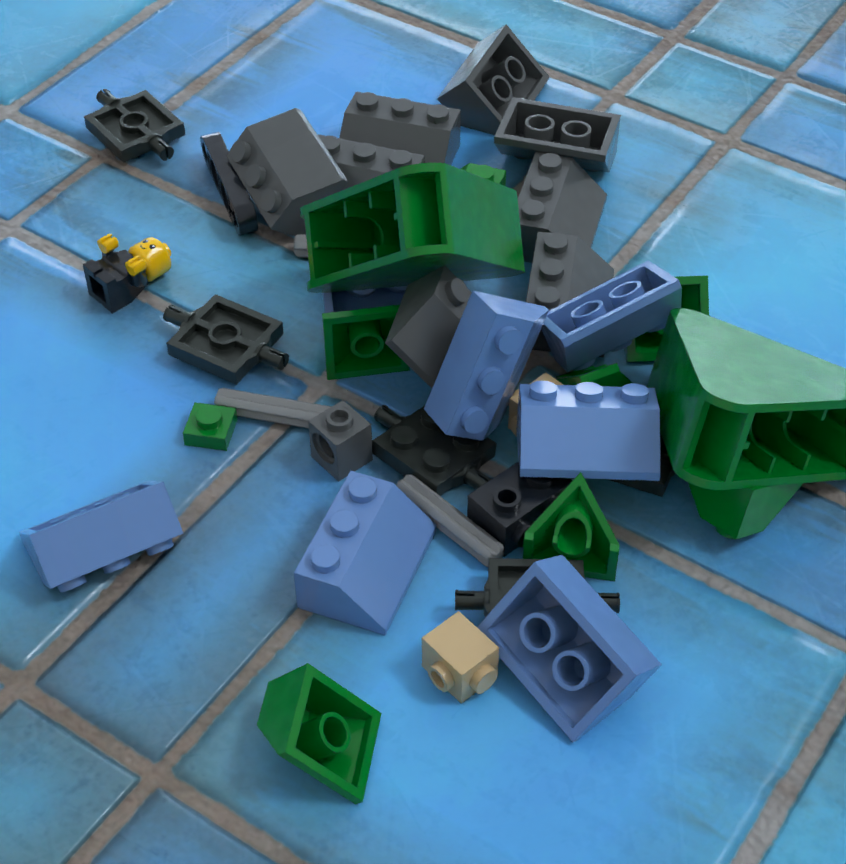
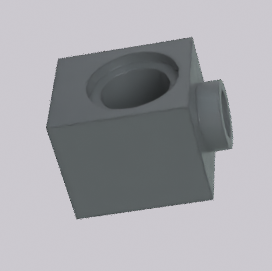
M344 400L308 421L311 457L338 482L347 477L350 470L356 471L373 460L371 423Z

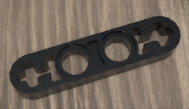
M220 132L200 136L206 165L237 234L244 235L258 231V222L253 203L245 186L226 157L229 151Z

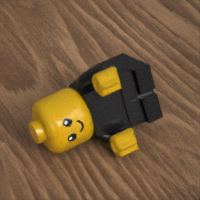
M109 233L100 238L97 244L102 251V259L98 261L91 259L83 264L89 295L112 314L132 303L148 285L147 282L162 276L171 268V250L166 243H162L154 237H148L131 246L128 251L116 252L114 249L119 246L116 237L111 238L112 234Z

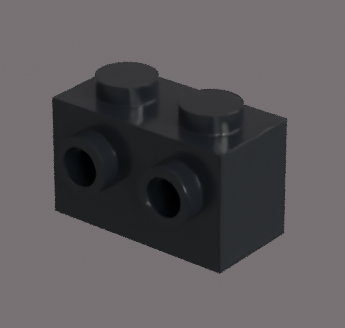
M518 461L468 495L467 517L503 544V557H505L518 547H523L526 530L573 480L570 478L520 477Z

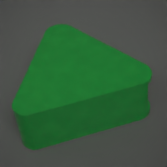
M419 163L403 166L300 207V218L305 219L310 281L307 282L308 292L330 293L407 286L444 265L462 281L505 278L525 273L517 190L446 163Z
M675 308L670 311L647 388H655L660 408V432L673 470L681 479L695 486L710 490H731L846 480V368L695 310Z

